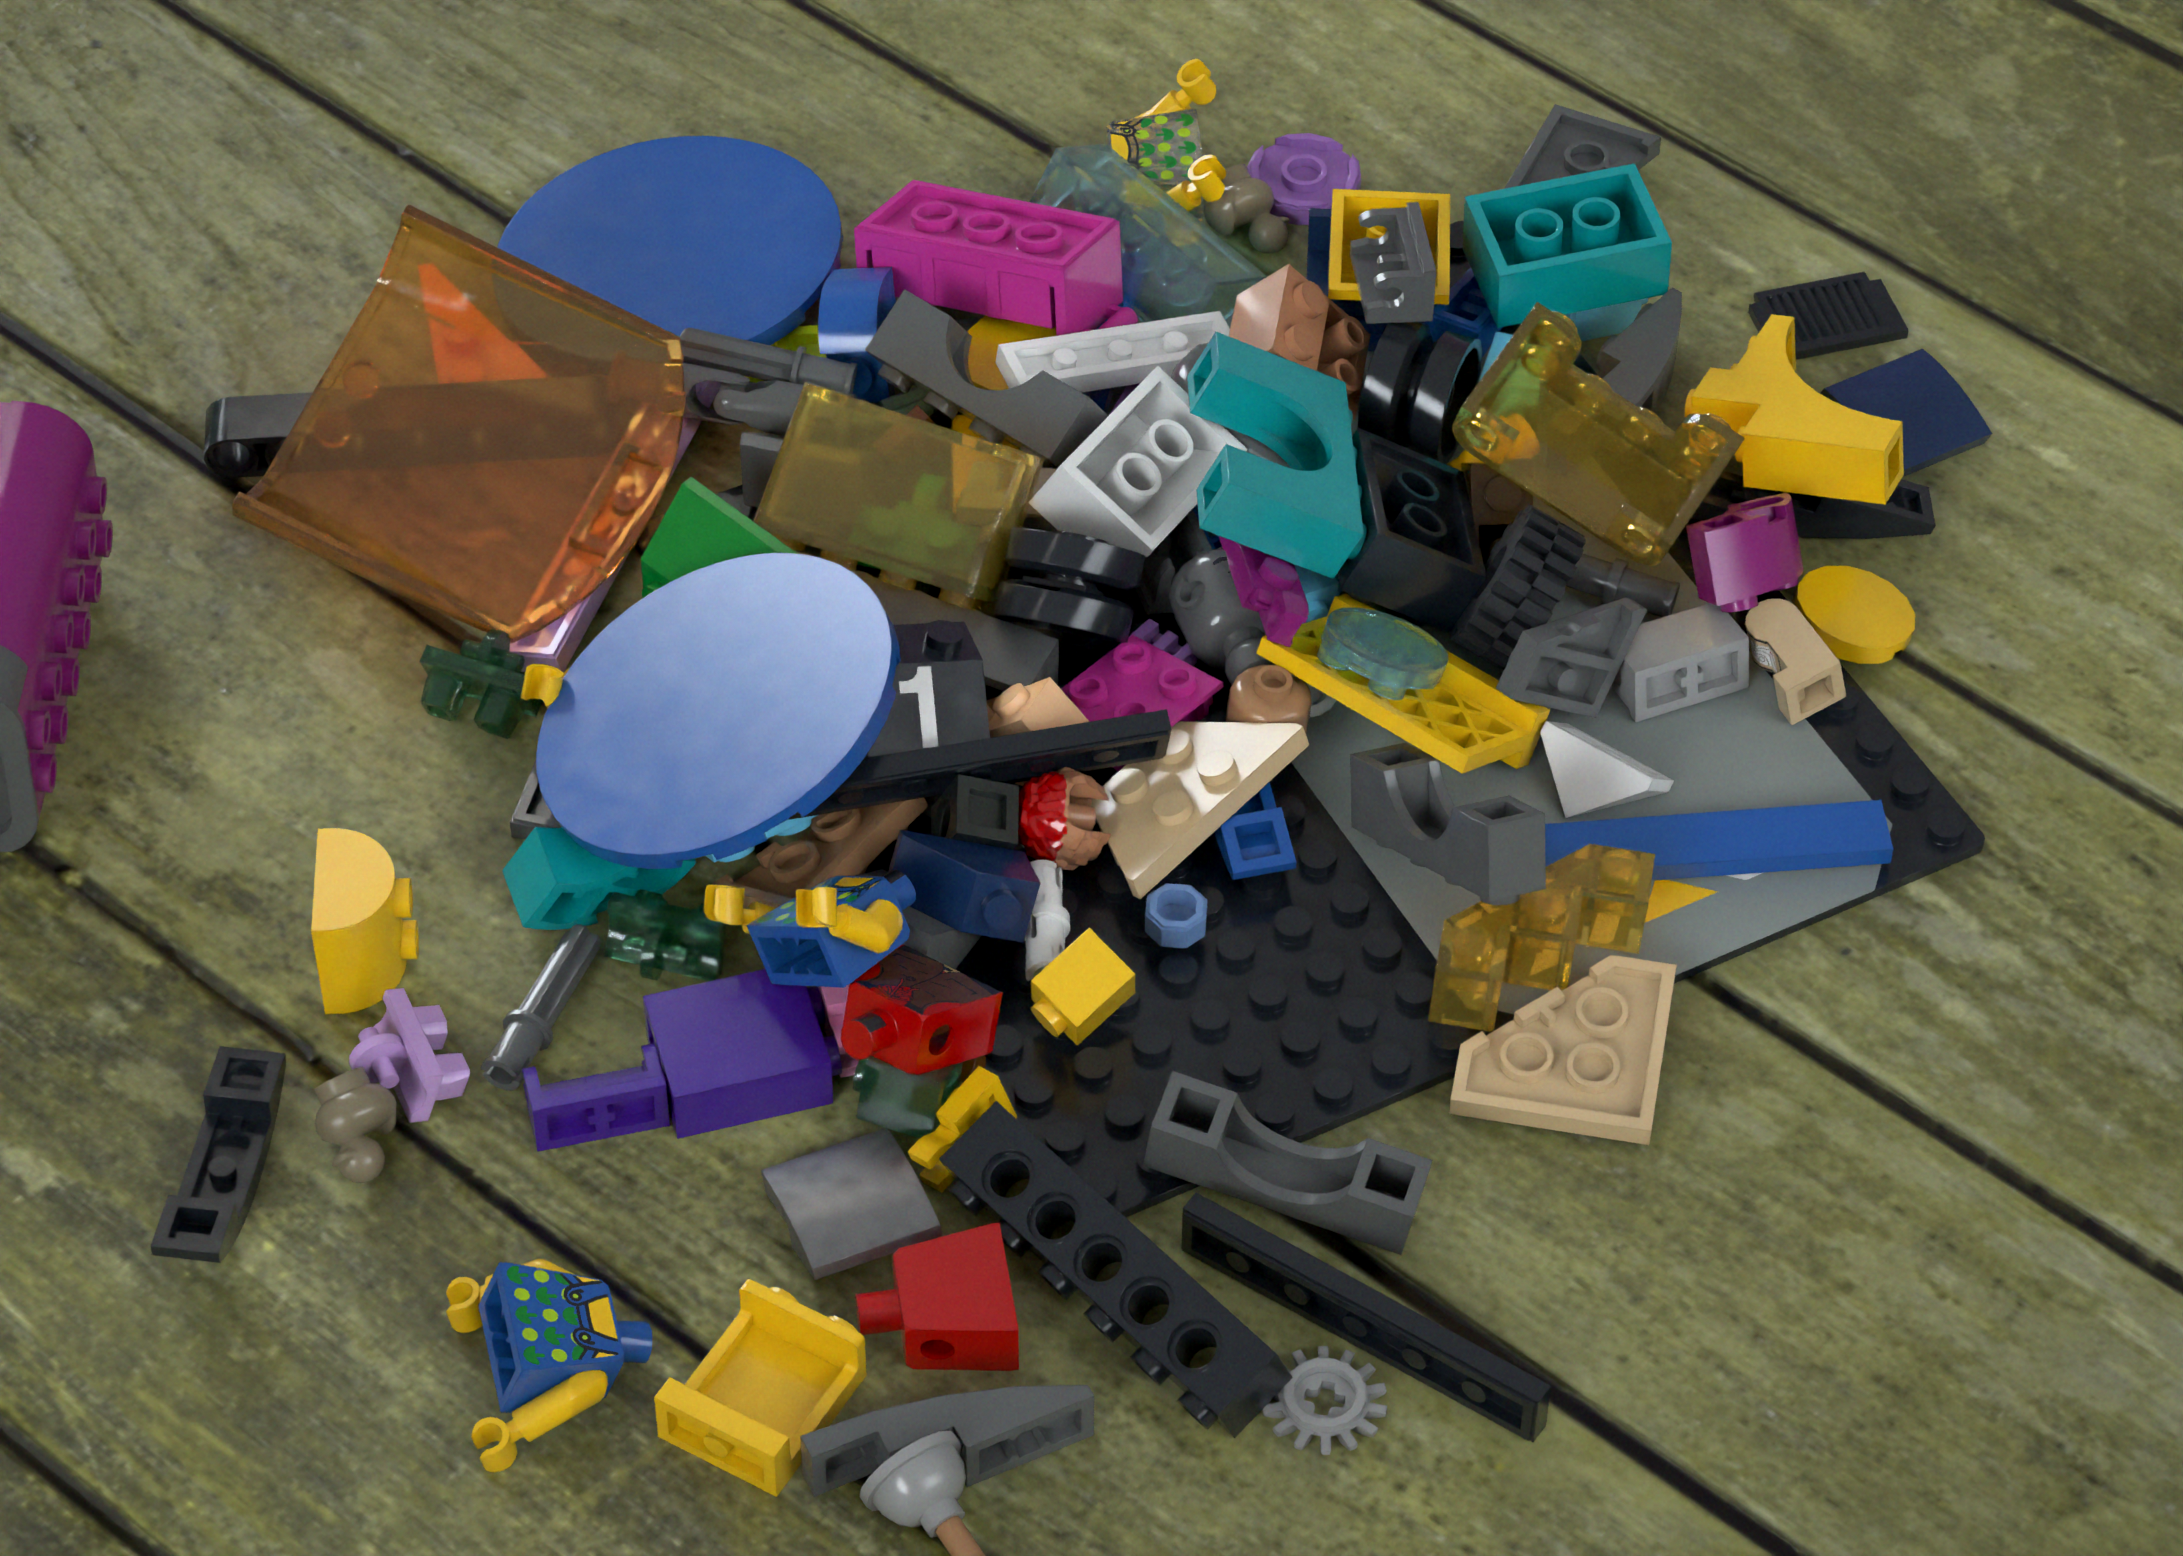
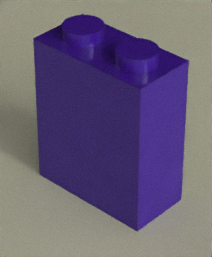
M766 969L643 996L646 1036L648 1043H654L666 1083L668 1110L677 1139L834 1104L832 1076L842 1074V1064L835 1037L833 1035L823 1037L819 1026L825 1024V1012L818 986L806 987L772 984Z

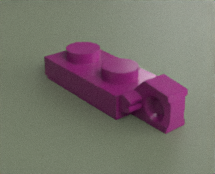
M1219 536L1222 548L1227 555L1229 569L1242 607L1259 613L1269 641L1290 647L1293 643V637L1301 624L1306 623L1309 615V605L1295 565Z

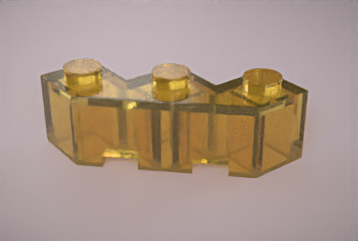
M1588 844L1546 866V889L1521 894L1517 902L1508 905H1491L1480 901L1445 919L1428 1021L1493 1032L1502 982L1548 990L1558 986L1561 991L1568 987L1575 944L1639 954L1649 904L1655 854Z

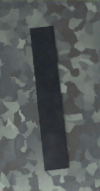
M1165 709L864 758L847 780L830 797L805 817L942 795L958 774L1010 784L1038 778L1044 773L1056 772L1064 767L1083 772L1163 759L1166 756L1172 731L1168 712ZM797 812L796 814H794L793 816H791V817L789 818V820H790V819H796V818H802V817H801V815Z
M1197 1192L1183 1207L1182 1251L1527 1441L1534 1442L1545 1428L1551 1385Z

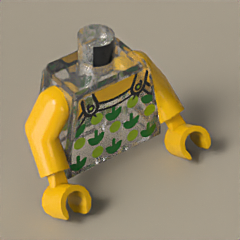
M1192 59L1186 62L1177 73V82L1182 87L1180 91L1171 90L1150 110L1134 118L1111 122L1106 127V154L1074 155L1075 189L1108 188L1111 216L1116 220L1142 222L1158 229L1165 228L1170 224L1204 226L1205 200L1214 202L1222 197L1225 185L1221 180H1224L1227 173L1216 156L1211 154L1202 156L1197 109H1191L1189 106L1192 102L1198 105H1205L1215 98L1216 85L1211 80V72L1200 59Z

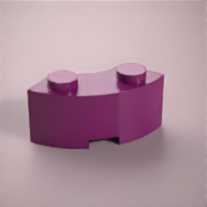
M1781 493L1728 505V511L1722 515L1686 525L1698 597L1715 606L1720 605L1722 612H1737L1758 606L1757 595L1798 585V577L1802 575L1804 568L1790 494Z

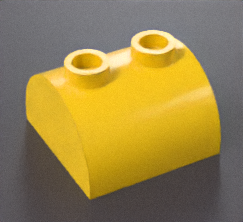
M340 828L318 829L311 934L325 1014L351 1013L377 1004L383 1000L385 990L395 989L405 973L407 960L418 959L419 957L417 920H402V918H412L413 915L411 878L395 877L391 857L376 840L363 833Z

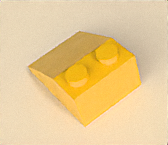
M1333 189L1328 298L1361 301L1350 257V243L1352 240L1365 237L1372 239L1380 238L1386 233L1387 229L1383 226L1362 227L1359 223V215L1371 209L1405 208L1407 202H1419L1436 267L1434 304L1449 305L1450 194Z

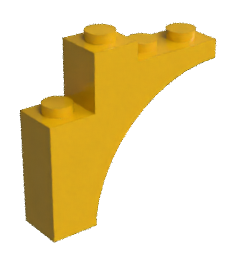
M1771 314L1758 335H1753L1750 338L1747 351L1739 363H1734L1730 370L1710 367L1697 388L1689 391L1685 403V421L1688 425H1692L1693 449L1735 454L1736 461L1743 464V487L1886 505L1904 475L1902 421L1869 415L1836 403L1816 392L1795 372L1794 317Z

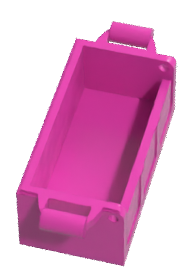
M912 180L854 228L857 268L892 267L895 297H900L905 289L934 306L938 305L1050 329L1056 325L1057 336L1095 330L1106 319L1108 320L1098 329L1138 323V316L1134 310L1129 307L1121 308L1118 306L1123 301L1120 221L1116 219Z

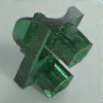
M493 628L487 632L481 643L465 639L461 646L460 655L426 645L420 659V663L428 675L420 702L425 711L431 716L447 721H456L466 696L481 700L474 717L478 728L489 734L508 739L523 714L533 717L537 716L543 700L521 699L525 675L520 672L523 669L525 658L522 655L509 652L510 638L509 634L505 631Z
M639 889L633 896L618 892L612 894L607 906L609 929L604 957L640 965L641 977L655 981L660 978L663 970L708 981L717 980L720 977L723 969L726 924L707 919L704 914V903L693 909L668 904L660 893Z

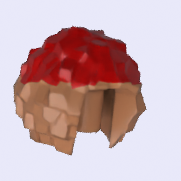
M1068 767L1061 768L1056 772L1044 773L1042 776L1031 778L1029 782L1024 783L1019 792L1018 842L1025 847L1026 855L1035 860L1053 861L1056 863L1057 868L1061 867L1062 870H1075L1078 866H1085L1088 861L1096 859L1103 845L1107 844L1111 834L1091 831L1095 825L1096 812L1094 807L1090 805L1092 799L1109 801L1107 794L1104 792L1105 788L1099 785L1091 776Z

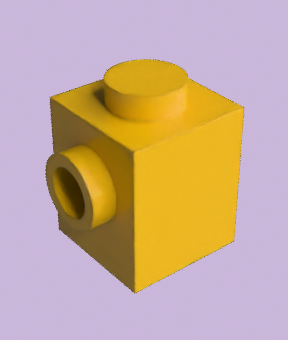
M1089 927L1031 980V997L1035 1002L1031 1007V1011L1042 1026L1052 1035L1058 1037L1064 1032L1078 1046L1135 994L1136 974Z

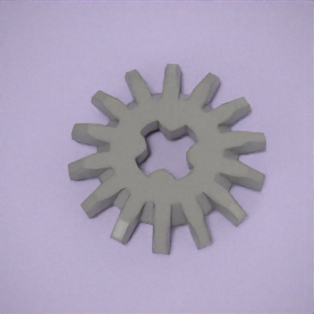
M1318 1346V1358L1307 1360L1300 1349L1292 1352L1296 1367L1292 1371L1287 1368L1293 1378L1273 1398L1279 1402L1267 1404L1262 1411L1265 1417L1286 1418L1273 1427V1432L1277 1437L1286 1436L1297 1429L1301 1430L1294 1442V1447L1300 1451L1310 1443L1314 1435L1320 1436L1322 1455H1330L1331 1436L1335 1435L1344 1447L1352 1451L1357 1448L1358 1443L1350 1430L1363 1436L1374 1437L1378 1427L1366 1419L1386 1417V1405L1370 1403L1386 1394L1385 1383L1367 1386L1365 1382L1376 1369L1368 1363L1356 1371L1351 1366L1355 1355L1354 1352L1345 1350L1341 1359L1337 1360L1329 1358L1328 1346ZM1321 1389H1330L1334 1391V1401L1344 1405L1343 1407H1331L1328 1415H1319L1315 1413L1314 1403L1306 1401L1305 1398L1318 1397Z

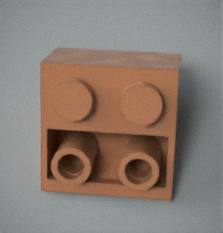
M1290 264L1238 294L1229 337L1346 382L1348 407L1353 413L1352 421L1356 419L1371 336L1356 318L1346 314L1324 295L1317 284L1308 281Z

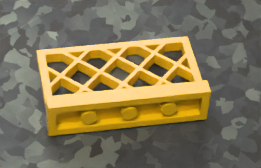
M1347 593L1334 597L1326 617L1301 624L1292 639L1293 643L1290 647L1269 641L1265 635L1262 636L1256 654L1286 669L1292 675L1462 774L1497 760H1501L1515 769L1529 765L1541 735L1540 731L1550 713V709L1544 706L1509 698L1496 689L1499 682L1498 679L1369 605L1353 599Z

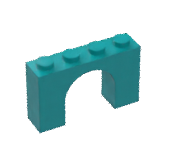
M1215 331L1187 376L1190 413L1260 441L1276 452L1291 468L1225 444L1196 489L1199 528L1334 579L1347 558L1354 559L1358 555L1364 544L1367 531L1366 525L1362 523L1360 507L1362 488L1357 482L1355 465L1357 449L1353 447L1351 432L1353 413L1348 407L1346 382Z

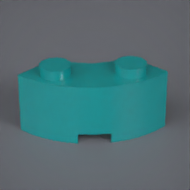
M535 827L503 868L502 872L522 926L541 930L571 929L576 924L584 926L598 924L595 914L615 908L631 900L634 901L636 909L674 886L697 862L695 858L683 860L682 867L672 869L628 867L609 862L591 854L579 846L562 827Z

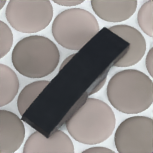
M1686 461L1677 477L1682 517L1699 521L1709 520L1728 511V505L1788 493L1792 498L1798 537L1873 539L1928 535L1932 533L1936 526L1929 487L1902 479L1886 505L1743 487V476L1691 461Z

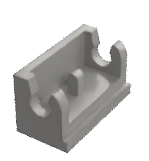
M1711 603L1642 623L1619 668L1612 687L1630 710V716L1635 722L1749 688V637L1728 612H1722L1720 605L1715 606Z

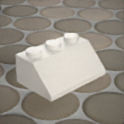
M1157 366L1058 467L1028 503L1057 530L1107 541V544L1132 550L1148 557L1197 505L1196 489L1225 444L1243 451L1248 449L1222 425L1191 414L1189 394Z

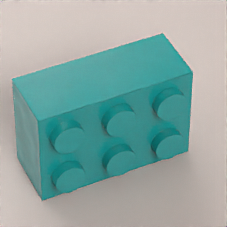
M1635 163L1465 196L1463 250L1497 328L1661 296L1668 291L1672 241Z

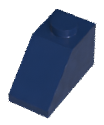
M905 830L899 831L888 872L896 869L910 879L916 892V900L910 907L960 932L1024 942L1041 884L1025 852Z

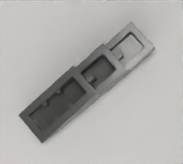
M1088 1385L1013 1386L941 1395L868 1412L801 1435L803 1477L812 1494L816 1497L872 1474L895 1453L922 1437L938 1431H952L962 1443L960 1457L964 1463L965 1485L969 1487L1093 1436L1094 1394Z

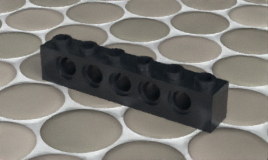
M997 1101L939 1158L955 1179L947 1187L949 1192L974 1216H977L985 1208L999 1221L998 1223H1000L1003 1243L1021 1258L1028 1250L1034 1253L1044 1263L1037 1272L1064 1299L1067 1300L1074 1292L1090 1305L1083 1313L1084 1316L1108 1340L1113 1343L1122 1334L1132 1343L1137 1350L1130 1358L1156 1384L1161 1386L1167 1378H1170L1185 1393L1177 1401L1205 1429L1208 1430L1217 1422L1235 1438L1293 1378L1279 1356ZM1029 1179V1183L1022 1193L1010 1198L1005 1197L1008 1189L1014 1183ZM1066 1221H1075L1072 1230L1066 1236L1059 1239H1050L1058 1225ZM1115 1262L1122 1263L1120 1270L1113 1278L1103 1282H1096L1099 1272L1106 1265ZM1158 1305H1169L1167 1313L1160 1321L1150 1325L1142 1324L1145 1315L1150 1309ZM1208 1347L1216 1348V1353L1208 1364L1200 1368H1189L1193 1356L1198 1351Z

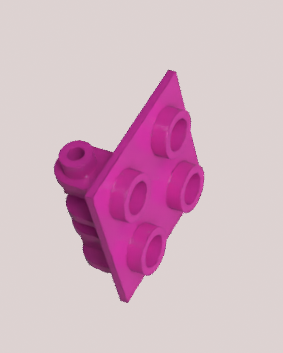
M1131 635L1127 643L1119 644L1062 687L1061 690L1090 722L1167 709L1172 727L1179 721L1195 722L1205 718L1209 713V706L1213 703L1212 696L1224 686L1222 681L1141 638ZM1125 765L1114 766L1113 768L1119 772Z

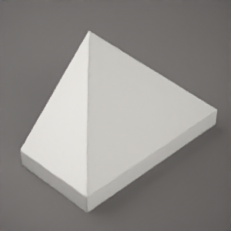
M1545 721L1540 731L1565 818L1667 793L1674 780L1568 723Z

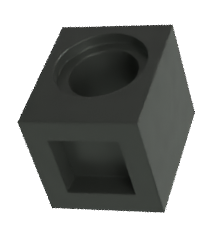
M958 774L931 807L930 835L1013 850L1018 845L1019 786Z

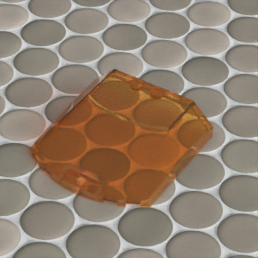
M407 205L401 214L398 232L373 291L264 477L247 494L241 492L237 494L232 503V515L422 605L511 644L542 630L566 615L590 596L616 570L635 546L652 519L671 475L682 432L686 392H684V358L680 337L420 209Z

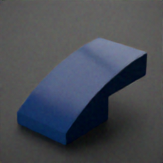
M1268 782L1214 832L1232 880L1296 869L1297 862L1282 807H1276L1271 785Z

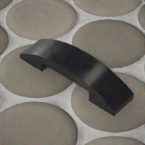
M219 1047L203 1093L206 1113L178 1195H168L151 1243L152 1255L220 1263L233 1247L253 1203L269 1151L286 1069L285 1053Z

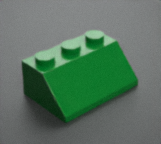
M690 477L682 483L640 559L643 584L642 597H646L669 582L690 572L718 562L755 554L798 553L693 477Z

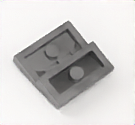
M887 1127L761 1170L765 1193L787 1223L792 1248L814 1280L892 1254L901 1247L942 1236L938 1218L915 1171Z

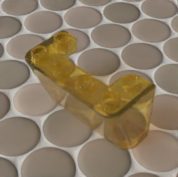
M1537 302L1462 405L1453 422L1452 431L1455 439L1471 455L1625 557L1646 566L1657 565L1664 559L1686 525L1714 488L1745 438L1733 431L1729 424L1721 417L1710 413L1689 414L1683 419L1676 432L1667 427L1654 412L1646 408L1637 407L1614 392L1610 385L1599 376L1587 374L1573 365L1582 347L1576 325L1564 314L1551 311Z
M804 382L753 521L795 552L796 549L805 551L806 544L822 549L820 558L837 563L850 571H855L857 563L860 561L881 568L879 576L881 581L913 591L917 581L928 583L941 588L938 599L974 610L975 607L981 608L983 601H995L999 584L1006 581L1010 565L1004 559L1010 530L1012 527H1023L1030 505L1028 502L1032 499L1044 457L988 439L976 438L868 403L864 399L811 382Z

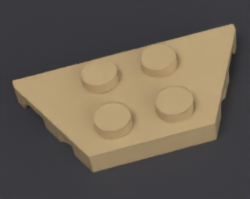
M1179 721L1171 727L1172 731L1167 752L1163 759L1126 764L1103 785L1105 788L1104 792L1107 794L1109 801L1092 799L1090 806H1093L1095 809L1096 823L1100 831L1111 834L1107 843L1134 897L1138 899L1144 897L1309 746L1303 726L1297 723Z

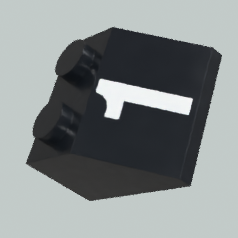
M936 620L922 624L894 625L899 642L901 660L899 665H896L892 685L896 696L887 721L865 758L990 738L983 659L965 622Z

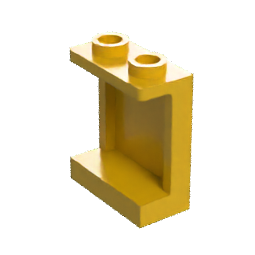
M747 1279L739 1289L740 1311L691 1377L685 1384L669 1377L654 1396L657 1432L659 1438L777 1497L802 1464L800 1436L830 1426L867 1376L865 1338L848 1321L837 1316L827 1317L800 1304L794 1296L781 1288H768L756 1281Z

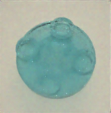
M1354 607L1340 608L1330 613L1322 632V642L1317 653L1319 660L1332 668L1352 670L1369 678L1368 687L1371 691L1392 700H1402L1407 689H1433L1440 682L1449 659L1448 653L1441 643L1416 625L1384 612Z

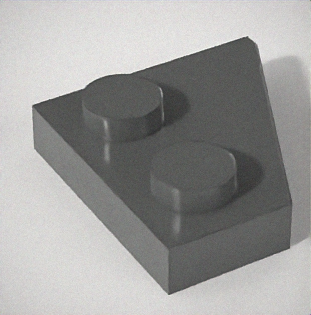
M1622 598L1522 631L1496 689L1513 700L1596 718L1647 609L1632 599Z

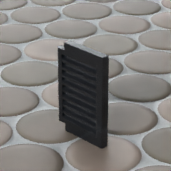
M1865 272L1754 293L1755 303L1749 304L1748 313L1758 333L1771 314L1794 317L1796 360L1905 339L1908 336V328L1882 280L1870 281Z

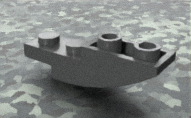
M1672 287L1654 304H1646L1639 311L1634 322L1620 335H1612L1604 342L1597 356V366L1600 367L1599 377L1587 386L1582 397L1567 411L1561 410L1557 412L1546 427L1544 441L1547 442L1544 470L1564 481L1599 448L1620 459L1639 439L1661 406L1672 379L1682 314V292Z

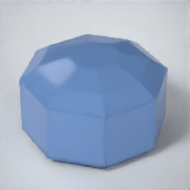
M1166 883L1147 895L1145 932L1161 947L1188 948L1205 936L1207 899L1192 885Z

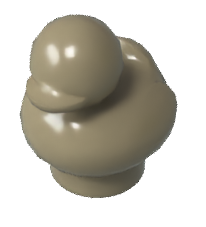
M1237 164L1226 168V177L1224 180H1221L1225 185L1222 197L1214 202H1206L1204 211L1206 222L1216 232L1224 236L1232 234L1234 229L1251 223L1248 236L1250 243L1256 250L1262 253H1275L1283 249L1288 241L1289 233L1286 225L1290 220L1284 216L1278 217L1270 214L1274 203L1272 188L1267 182L1258 178H1252L1245 164Z
M358 1067L336 1076L314 1089L321 1104L316 1114L315 1127L317 1134L323 1141L341 1145L339 1154L332 1161V1166L339 1167L344 1177L350 1181L366 1183L379 1176L384 1168L385 1156L378 1142L365 1135L373 1131L377 1134L385 1135L394 1129L396 1123V1100L389 1089L380 1084L370 1082L364 1067Z

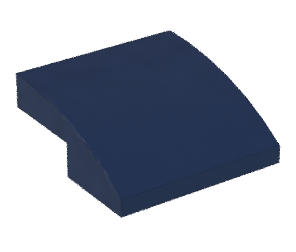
M1924 349L1917 350L1828 386L1820 393L1828 399L1850 409L1903 422V477L1980 446L1992 435L1983 417L1960 385Z

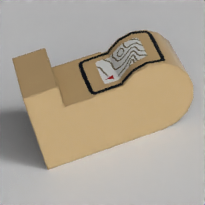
M1780 598L1767 599L1759 602L1758 606L1749 610L1746 615L1745 626L1747 636L1749 637L1751 656L1754 663L1761 669L1774 673L1773 680L1778 706L1791 725L1846 697L1840 661L1795 605L1790 601Z

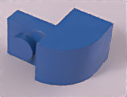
M892 267L834 269L822 288L818 316L820 354H826L828 359L858 364L852 393L856 394V403H878L880 400L895 395L894 386L877 374L882 365L865 350L896 303Z

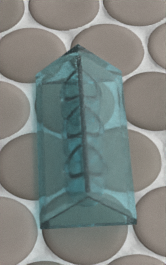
M1106 143L1056 148L1029 201L1031 203L1113 218L1120 221L1123 301L1120 304L1122 306L1124 303L1130 305L1137 314L1138 320L1142 323L1220 311L1226 320L1234 312L1237 295L1267 277Z

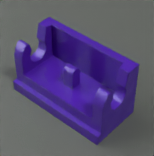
M655 1044L641 1046L644 1059L642 1060V1066L540 1085L535 1066L522 1068L524 1095L537 1152L670 1126L666 1083Z

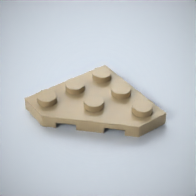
M1610 955L1589 968V975L1562 991L1557 986L1514 1012L1513 1020L1490 1034L1485 1035L1481 1031L1460 1044L1449 1114L1649 1145L1677 965Z

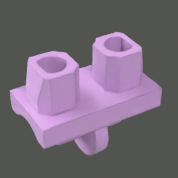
M404 988L385 990L382 998L386 1005V1013L382 1020L374 1027L365 1028L359 1033L360 1043L352 1050L349 1056V1065L352 1070L364 1067L371 1083L379 1082L380 1085L387 1089L393 1087L409 1123L428 1121L436 1100L463 1096L470 1076V1069L462 1053L435 1055L433 1050L443 1049L448 1034L447 1020L440 1005L412 1007Z

